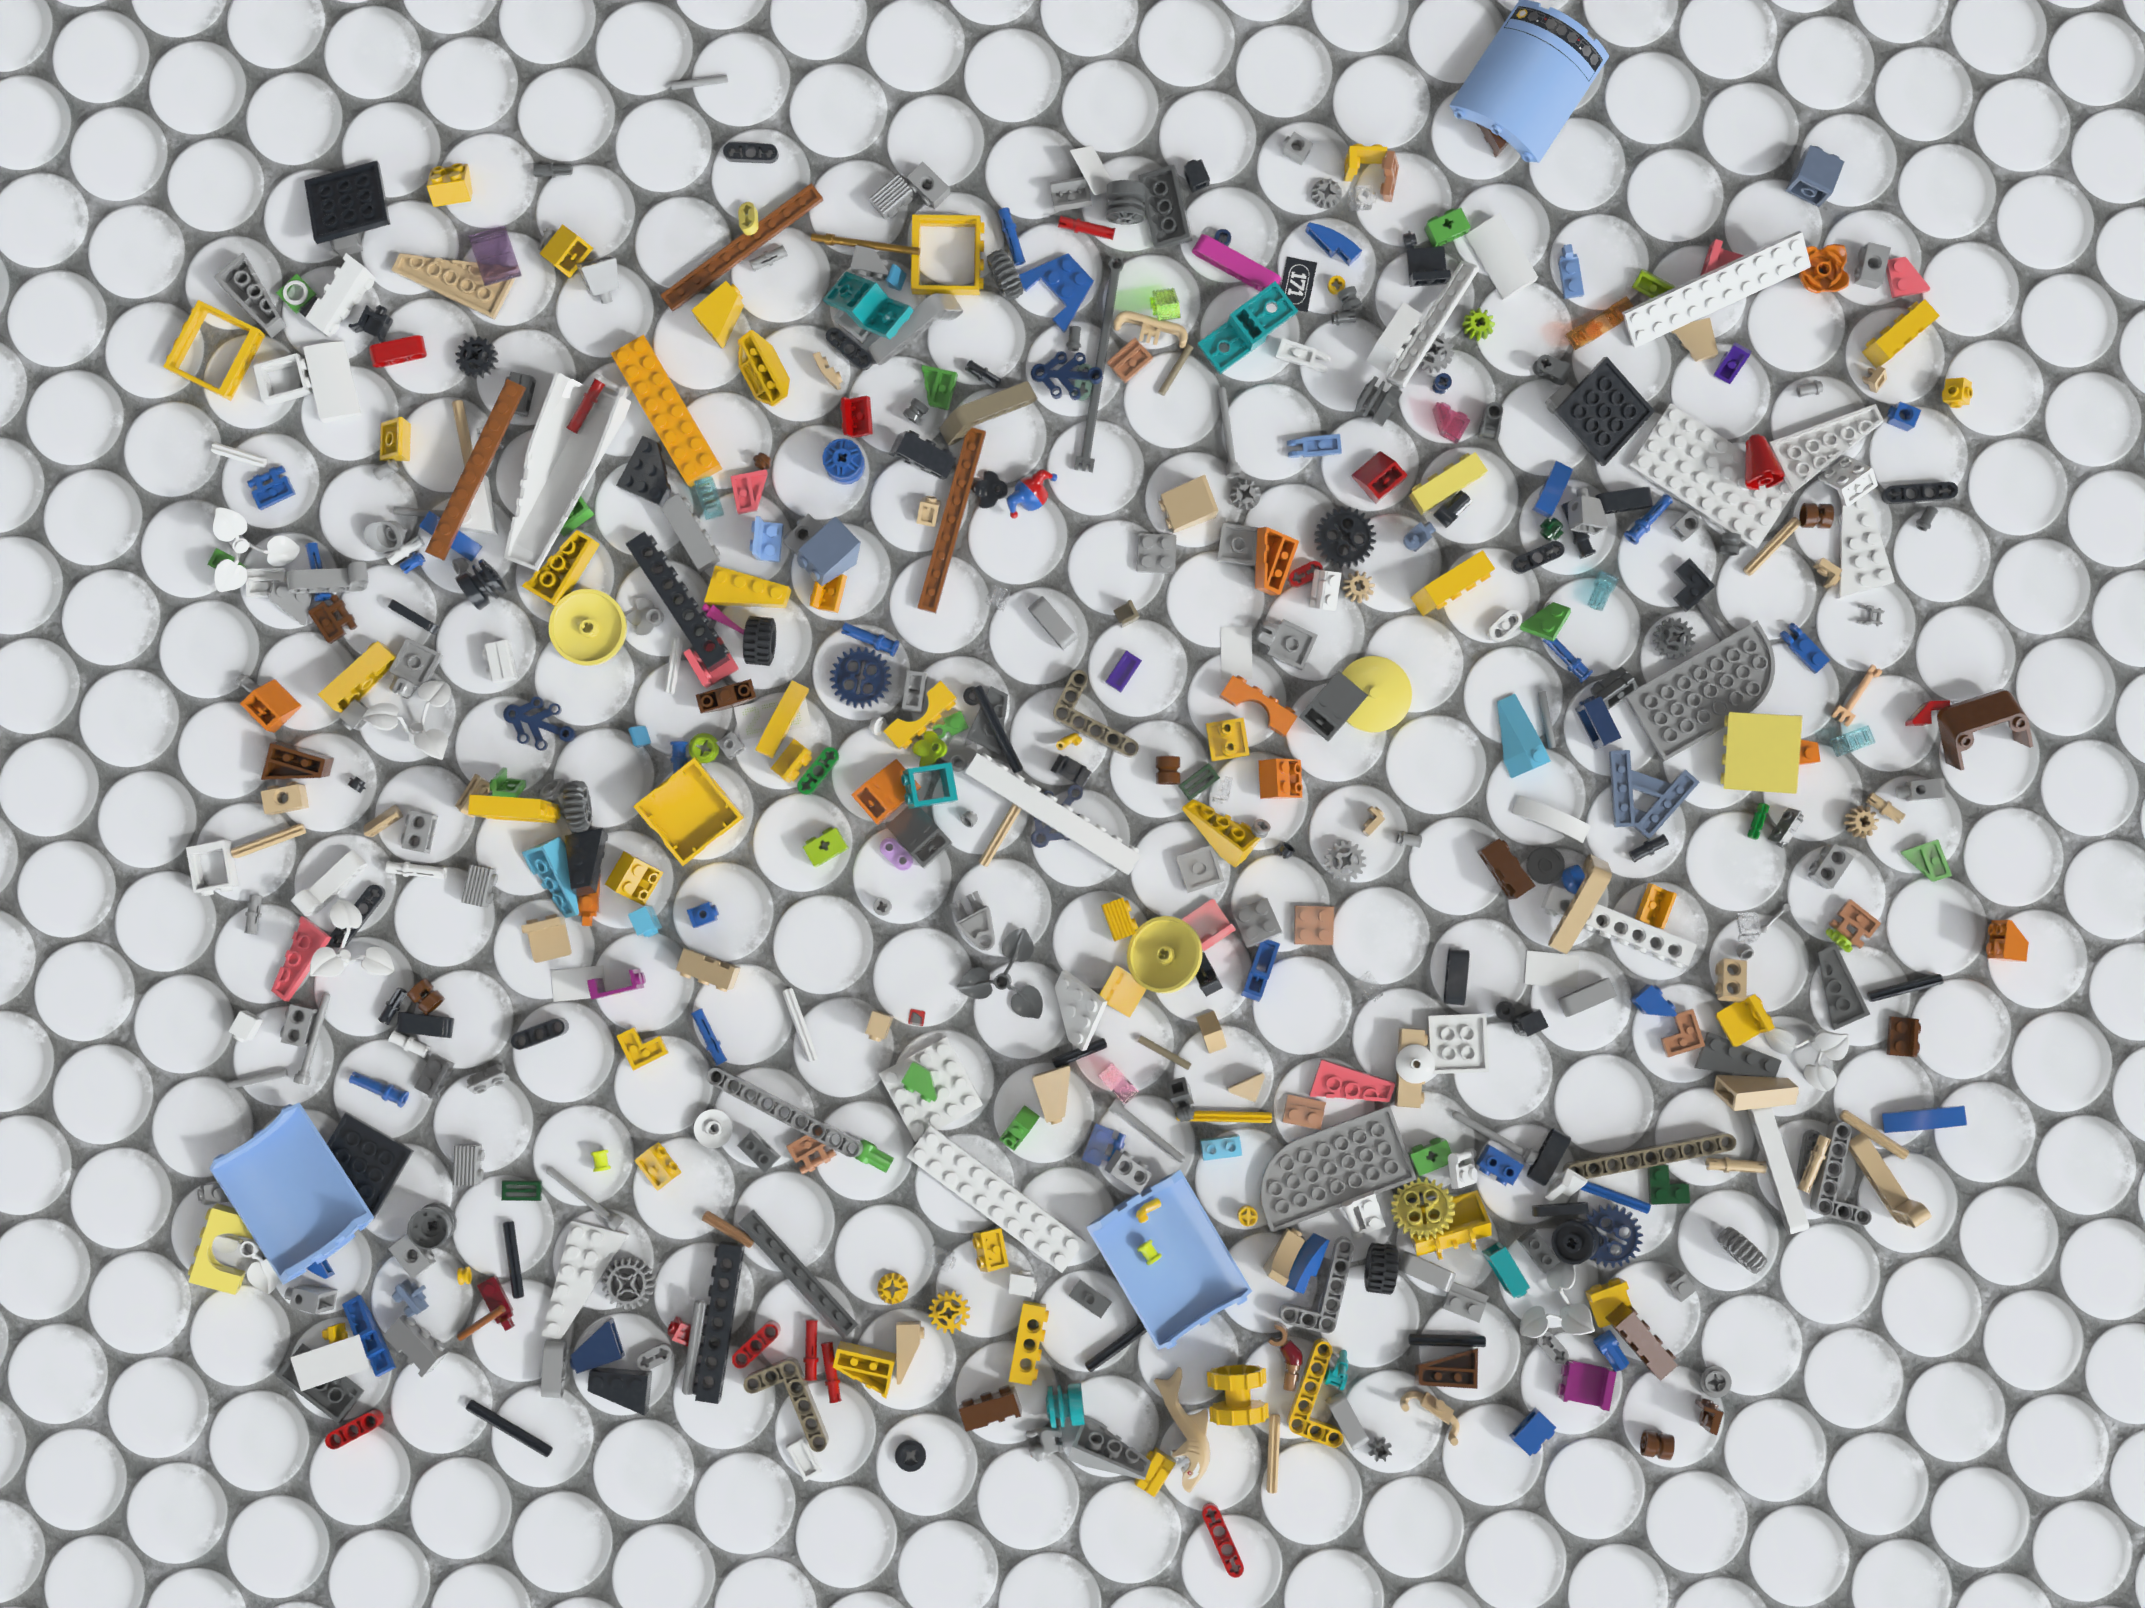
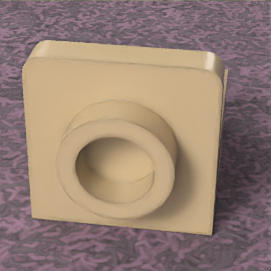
M934 496L922 497L916 523L935 527L941 501L937 500Z
M1824 557L1817 560L1813 567L1817 569L1820 575L1829 577L1823 585L1825 588L1832 585L1835 586L1841 579L1839 575L1842 569Z
M1370 806L1367 809L1374 817V819L1370 817L1363 824L1365 829L1362 832L1367 837L1385 820L1383 817L1384 813L1378 807L1373 808Z

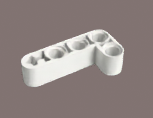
M352 850L343 856L309 890H302L297 893L291 902L305 916H314L360 874L367 864Z

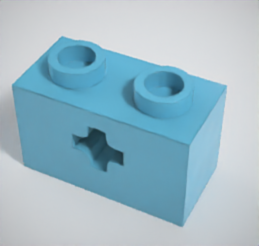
M644 906L628 914L637 936H648L649 938L658 934V929L662 928L653 907Z
M1238 1134L1200 1139L1203 1161L1242 1156L1240 1136Z

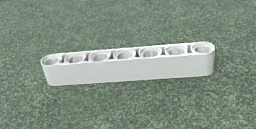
M1772 1107L1748 1109L1747 1111L1763 1161H1766L1767 1174L1784 1227L1789 1235L1809 1229V1223Z

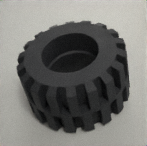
M749 616L745 624L743 636L744 661L746 664L770 666L776 647L774 618Z
M1373 1242L1370 1244L1367 1251L1364 1284L1367 1292L1387 1295L1393 1293L1397 1282L1399 1253L1396 1245Z

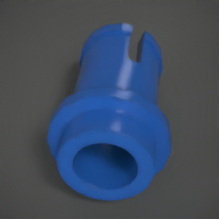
M420 552L412 553L413 556L399 564L405 574H408L419 565L422 566L423 562L426 561Z

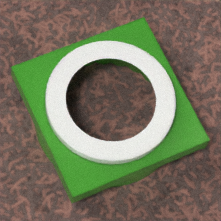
M295 274L276 292L296 314L301 310V306L304 307L314 295H317L298 274ZM295 284L300 285L304 290L303 297L298 301L290 300L287 296L288 289Z

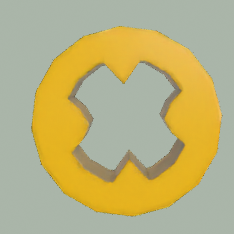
M1333 276L1329 280L1328 291L1333 295H1337L1339 291L1344 289L1345 280L1341 276ZM1334 281L1341 284L1338 289L1331 285L1334 284Z
M469 1266L465 1267V1269L462 1267L458 1268L457 1280L459 1285L464 1283L471 1284L472 1272Z

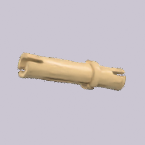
M1819 1134L1814 1149L1810 1151L1811 1156L1797 1187L1798 1189L1810 1193L1823 1159L1825 1160L1826 1150L1832 1139Z
M1707 1157L1705 1162L1707 1170H1720L1724 1173L1737 1171L1765 1174L1767 1171L1766 1161Z

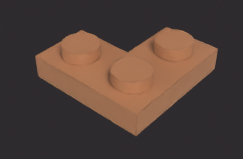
M1387 151L1386 157H1383L1382 169H1384V176L1386 178L1385 183L1381 184L1380 194L1383 195L1385 202H1392L1399 164L1395 151Z
M1694 1009L1677 1013L1674 1019L1679 1033L1661 1038L1666 1057H1672L1705 1046Z

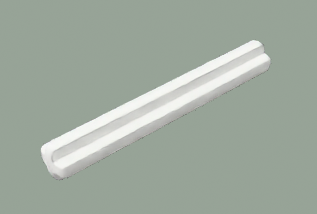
M792 988L783 991V995L808 1062L818 1059L796 996Z

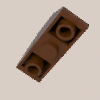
M752 679L696 695L701 714L726 710L757 698Z

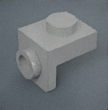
M219 1183L201 1184V1189L197 1191L198 1201H201L204 1205L230 1202Z

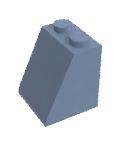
M1810 145L1804 151L1785 191L1820 207L1832 195L1845 161L1841 160L1837 155L1824 152L1818 146Z
M834 517L798 550L797 562L801 568L810 574L814 581L823 586L857 564L861 542L837 517Z

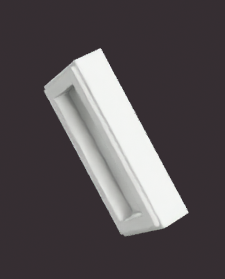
M804 1436L786 1446L804 1482L822 1472Z

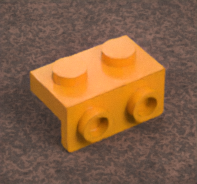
M840 574L823 586L815 581L813 592L810 596V606L818 610L838 613L847 576Z
M1648 883L1635 919L1650 926L1664 929L1677 893Z

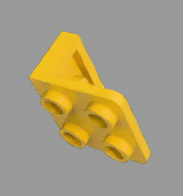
M1756 994L1748 995L1742 1002H1734L1716 1013V1018L1733 1047H1738L1758 1034L1769 1032L1775 1028L1771 1016L1766 1013L1761 999Z
M1613 1278L1606 1284L1594 1285L1585 1291L1596 1324L1600 1328L1611 1325L1605 1317L1622 1302L1627 1307L1631 1305L1626 1291L1629 1289L1627 1281L1622 1278Z

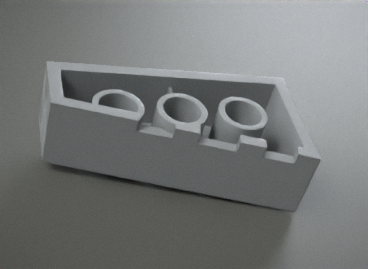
M244 253L214 276L219 285L271 338L286 327Z

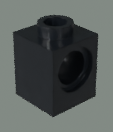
M1202 159L1198 161L1191 160L1186 163L1183 174L1191 192L1193 193L1208 187L1210 178Z

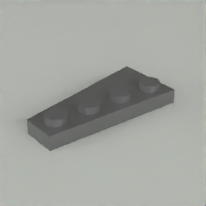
M1833 944L1817 951L1833 1030L1870 1015L1837 945Z
M1707 1032L1704 1039L1705 1046L1701 1048L1694 1068L1760 1077H1776L1782 1060L1744 1045L1733 1047L1728 1039Z

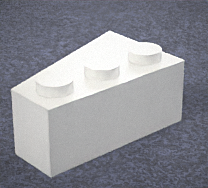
M1403 302L1375 344L1366 362L1385 373L1395 358L1399 359L1404 351L1402 346L1404 344L1407 346L1412 339L1411 332L1416 333L1421 325L1419 319L1422 313Z
M485 475L460 530L499 535L496 528L489 480Z

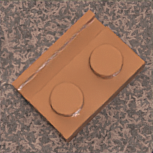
M1134 338L1107 361V365L1112 368L1114 373L1125 384L1153 360V356Z
M1287 1094L1282 1122L1321 1130L1326 1102Z

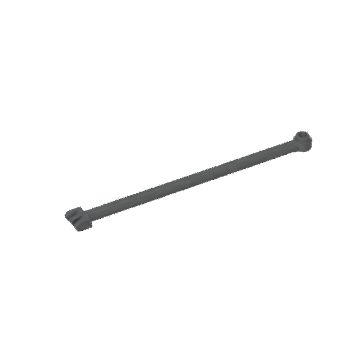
M1116 256L1109 260L1110 277L1095 367H1099L1102 370L1103 375L1119 274L1124 266L1123 259L1118 257L1117 263L1120 266L1119 268L1113 267V264L1116 263ZM1098 375L1093 377V379L1099 378ZM1102 382L1092 384L1081 457L1076 456L1074 470H1078L1079 463H1082V471H1086V465L1089 464V472L1093 473L1095 459L1090 457Z

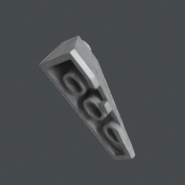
M1084 1415L1085 1425H1080L1067 1459L1084 1467L1145 1480L1151 1461L1135 1448L1128 1447L1121 1441V1437L1115 1436L1108 1431L1106 1425Z

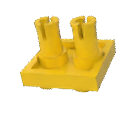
M1244 717L1205 724L1211 762L1250 755Z

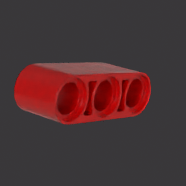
M420 335L369 346L372 365L377 368L422 359L427 356L424 339Z
M773 1320L765 1323L732 1356L733 1365L741 1369L752 1362L780 1334L781 1327L779 1323ZM769 1326L773 1327L776 1331L775 1335H769L766 1332V1328ZM753 1340H758L761 1343L760 1349L752 1346ZM740 1353L744 1354L747 1358L746 1362H740L737 1355Z
M373 1409L336 1428L326 1436V1446L335 1450L372 1431L382 1424L384 1420L383 1413L378 1409ZM369 1416L375 1418V1424L370 1423ZM352 1425L357 1427L358 1433L352 1431ZM334 1434L340 1437V1443L334 1440Z

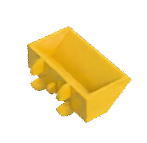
M1478 1190L1453 1197L1451 1201L1455 1203V1208H1453L1455 1215L1451 1216L1453 1223L1447 1222L1449 1229L1443 1228V1235L1436 1232V1238L1431 1234L1428 1240H1426L1425 1235H1422L1421 1239L1418 1240L1417 1234L1410 1238L1417 1256L1435 1252L1438 1260L1443 1259L1442 1249L1449 1247L1458 1249V1245L1469 1242L1473 1251L1477 1249L1475 1245L1476 1240L1492 1236L1491 1222ZM1422 1205V1206H1421L1422 1219H1423V1224L1426 1225V1224H1427L1426 1213H1425L1424 1205ZM1437 1214L1429 1216L1431 1219L1439 1218ZM1413 1216L1410 1220L1416 1222L1419 1220V1217Z

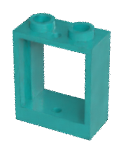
M951 762L908 768L902 771L901 781L906 789L904 797L909 809L952 803L958 800ZM939 770L944 797L918 801L914 774Z
M1497 1242L1482 1251L1504 1290L1513 1298L1524 1296L1530 1286L1507 1248Z

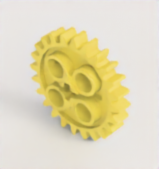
M1418 1177L1417 1183L1411 1181L1409 1186L1403 1184V1190L1397 1188L1399 1195L1394 1194L1393 1199L1395 1201L1391 1202V1207H1393L1391 1214L1395 1215L1393 1221L1398 1222L1397 1228L1404 1227L1403 1234L1409 1231L1410 1238L1417 1234L1418 1240L1421 1239L1422 1235H1425L1426 1240L1429 1239L1431 1234L1436 1238V1232L1443 1235V1228L1449 1229L1447 1222L1453 1223L1451 1216L1455 1215V1210H1453L1455 1203L1451 1202L1453 1196L1448 1195V1188L1442 1190V1183L1436 1186L1435 1179L1428 1183L1427 1177L1424 1182H1421V1179ZM1419 1193L1423 1194L1426 1225L1423 1224ZM1428 1196L1436 1197L1434 1201H1429L1426 1198ZM1409 1198H1415L1417 1201L1415 1203H1409L1407 1200ZM1437 1214L1439 1218L1431 1219L1429 1216ZM1413 1216L1419 1217V1220L1413 1222L1410 1220V1218Z

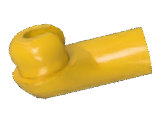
M1072 733L1060 739L1056 743V748L1063 750L1071 743L1074 746H1078L1082 742V738L1078 736L1079 734Z
M1158 1198L1145 1203L1136 1212V1218H1138L1139 1223L1148 1220L1147 1213L1161 1207V1202Z

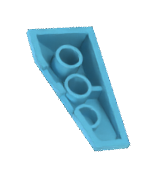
M1516 694L1497 701L1502 736L1501 743L1503 746V762L1511 779L1551 762L1541 739Z
M557 837L523 851L522 855L533 875L538 874L543 881L541 883L544 889L547 888L552 893L553 902L565 918L578 915L577 898L570 886L566 846L561 838Z

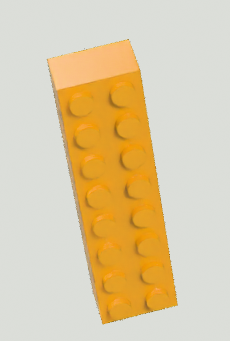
M644 334L610 353L687 485L691 488L722 470L723 468Z

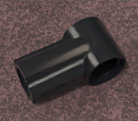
M1460 490L1447 504H1443L1433 516L1447 528L1470 505L1472 500L1465 492Z

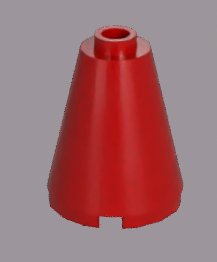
M1760 434L1750 436L1746 441V487L1750 490H1760L1759 486L1765 485L1766 488H1770L1781 483L1784 480L1783 476L1785 477L1784 471L1766 438Z

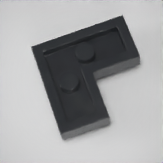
M1690 558L1674 571L1686 587L1673 599L1685 612L1691 609L1715 587Z

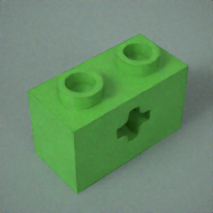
M1452 208L1439 218L1435 216L1429 219L1424 230L1432 247H1439L1466 235L1471 226L1462 208L1456 210Z
M1437 1137L1431 1139L1428 1145L1423 1146L1419 1144L1411 1148L1412 1151L1408 1152V1155L1418 1176L1448 1165V1156L1452 1152L1446 1139ZM1429 1151H1431L1432 1153H1435V1154L1432 1156V1158H1433L1432 1160L1429 1159V1158H1426V1156L1429 1155Z

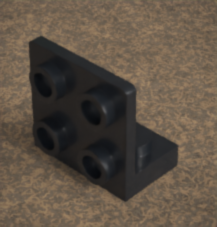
M1444 246L1414 248L1406 251L1410 287L1442 285L1449 282L1451 271L1446 269Z

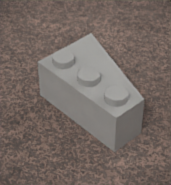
M404 1314L398 1317L383 1336L398 1352L402 1351L409 1357L406 1361L410 1365L414 1363L420 1369L418 1374L422 1378L434 1370L448 1351L445 1350L446 1347L443 1343L435 1341L430 1337L431 1334L428 1330L416 1325L414 1318L407 1317Z

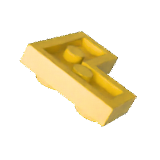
M635 1027L616 1036L633 1071L669 1053L661 1036L643 1044Z

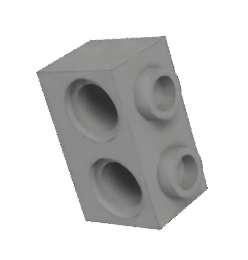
M907 670L902 703L903 711L923 712L928 678L927 673Z
M410 810L405 819L406 831L401 836L402 848L430 854L438 816ZM422 817L424 823L421 827H418L417 820ZM415 836L419 837V844L417 846H414L412 842Z
M1837 844L1825 845L1820 851L1821 856L1818 861H1814L1809 868L1810 873L1808 877L1826 889L1834 888L1854 858L1853 855ZM1833 852L1836 853L1838 857L1836 862H1834L1831 858ZM1823 868L1827 871V876L1825 878L1821 876V870Z
M290 1004L285 1012V1026L280 1031L281 1043L303 1048L308 1047L318 1009L300 1004ZM299 1011L303 1013L301 1021L297 1017ZM294 1030H297L299 1033L297 1039L293 1038Z
M1116 1150L1104 1170L1138 1193H1141L1152 1176V1173L1147 1170L1149 1166L1140 1160L1138 1163L1132 1160L1134 1156L1125 1150L1123 1153ZM1125 1161L1124 1167L1119 1169V1164ZM1140 1171L1138 1178L1134 1179V1174Z

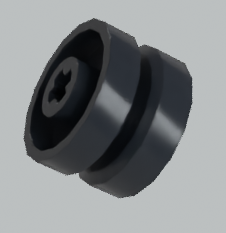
M1572 1218L1557 1226L1553 1232L1551 1239L1552 1249L1556 1256L1564 1263L1571 1265L1581 1264L1593 1257L1599 1250V1232L1588 1220Z

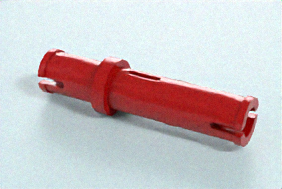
M1060 215L1058 228L1073 230L1077 234L1081 232L1111 240L1114 238L1116 229L1081 221V218L1072 219Z
M594 378L588 392L584 393V398L566 427L567 429L578 434L594 403L597 404V398L605 386L604 383Z
M808 1319L805 1320L804 1380L814 1381L817 1380V1362H819V1357H817L818 1320Z
M833 1342L821 1343L826 1374L825 1386L828 1387L829 1403H837L842 1401L839 1389L840 1379L837 1376V1369L833 1368L835 1360Z

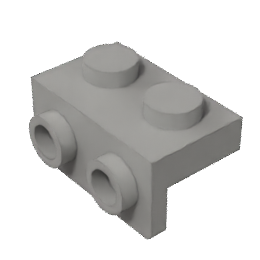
M1084 177L1050 182L1055 212L1092 206L1089 186Z

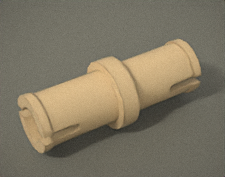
M1874 792L1865 801L1879 810L1881 815L1885 814L1897 824L1906 815L1892 806L1890 801L1886 802Z

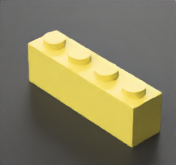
M1476 452L1471 455L1469 453L1459 458L1460 462L1456 465L1453 463L1449 464L1440 475L1435 473L1427 479L1429 482L1424 485L1419 483L1411 489L1413 492L1409 497L1421 515L1487 473L1488 470Z

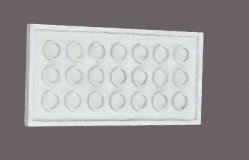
M1671 403L1628 466L1726 532L1740 534L1741 541L1754 550L1758 549L1793 495L1785 479L1770 488H1766L1764 485L1759 486L1760 490L1748 489L1745 484L1746 452Z

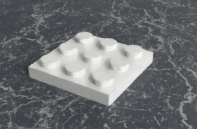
M1486 1014L1427 1016L1429 1051L1432 1053L1435 1061L1432 1074L1489 1072Z

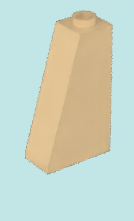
M1716 1075L1713 1093L1733 1111L1796 1104L1799 1087L1789 1078Z

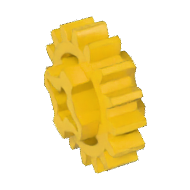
M945 1290L944 1296L939 1292L937 1295L938 1300L932 1299L935 1305H929V1309L933 1312L929 1313L928 1317L934 1318L931 1324L937 1323L936 1330L944 1328L943 1333H946L947 1329H950L951 1334H954L955 1328L961 1331V1324L967 1325L965 1318L969 1319L970 1314L966 1312L971 1308L970 1306H965L968 1300H962V1293L956 1296L955 1290H953L952 1294ZM944 1300V1306L937 1310L939 1303ZM952 1300L957 1301L960 1305H955ZM947 1308H950L951 1311H954L952 1313V1316H949L948 1313H945ZM962 1314L961 1319L955 1323L956 1316ZM943 1318L945 1321H947V1324L941 1322L939 1319Z

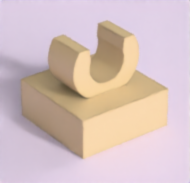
M1878 366L1876 370L1868 368V374L1872 376L1862 377L1863 382L1869 384L1870 391L1875 393L1879 391L1887 380L1886 369Z

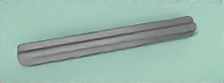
M696 1300L694 1302L682 1386L684 1395L693 1394L706 1303L703 1300Z

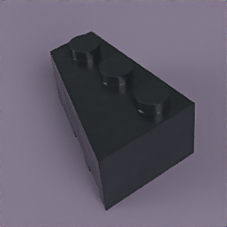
M912 430L898 434L889 455L894 457L896 454L905 459L904 462L908 464L912 463L920 467L921 470L942 480L947 479L956 460V457L952 456L953 453L951 451L935 447L936 443L928 439L925 441L920 439V435Z
M603 828L565 835L570 886L577 897L593 894L597 891L601 873V862L605 854L604 848L608 840V834Z
M596 1367L589 1371L587 1391L645 1416L649 1411L652 1371Z

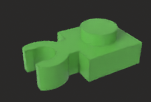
M216 548L207 565L216 569V566L222 560L229 559L234 562L235 558ZM240 562L238 563V565H242L244 568H246L244 564Z
M961 711L944 718V725L937 724L933 727V730L942 729L943 732L938 736L939 739H943L948 732H950L951 736H954L969 729Z

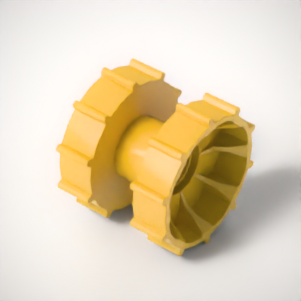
M1244 1364L1211 1368L1207 1372L1208 1387H1212L1214 1390H1225V1401L1213 1403L1209 1407L1210 1422H1214L1216 1425L1232 1427L1265 1422L1266 1418H1269L1268 1403H1264L1261 1400H1252L1250 1389L1263 1387V1384L1267 1383L1266 1368H1262L1259 1365Z

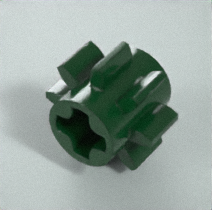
M1554 517L1551 520L1546 518L1540 525L1542 528L1540 534L1548 541L1552 539L1556 541L1564 533L1561 530L1563 524Z

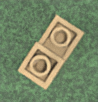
M820 352L814 353V359L825 379L834 388L840 390L841 386L839 383L843 381L839 371L835 372L834 367L828 368L829 364L826 356L822 357Z

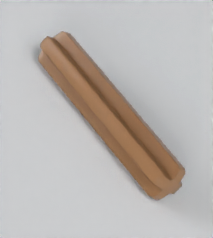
M710 1211L704 1213L702 1221L748 1248L754 1244L753 1239L747 1233Z

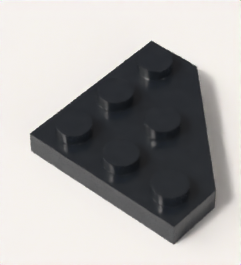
M642 436L616 486L663 508L671 493V486L666 476L667 469L661 455V444Z

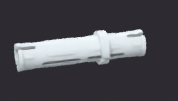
M387 861L385 868L386 873L402 874L405 877L413 875L445 880L447 874L446 867L416 865L406 861L404 863Z

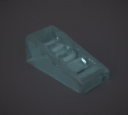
M710 476L694 481L705 519L709 520L723 516L724 511L714 478ZM711 485V487L701 489L703 486ZM713 492V495L703 497V494ZM714 499L716 500V502L707 505L705 504V502ZM718 507V510L712 512H708L707 510L710 508Z
M1869 725L1830 739L1837 757L1876 743ZM1860 732L1863 733L1866 743H1864Z

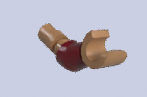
M1275 1322L1274 1328L1280 1330L1283 1336L1279 1339L1271 1337L1268 1342L1273 1346H1280L1279 1350L1284 1357L1286 1369H1288L1285 1371L1283 1389L1295 1391L1296 1382L1299 1381V1373L1297 1371L1300 1370V1365H1303V1355L1301 1350L1291 1340H1287L1288 1331L1286 1326L1281 1322Z

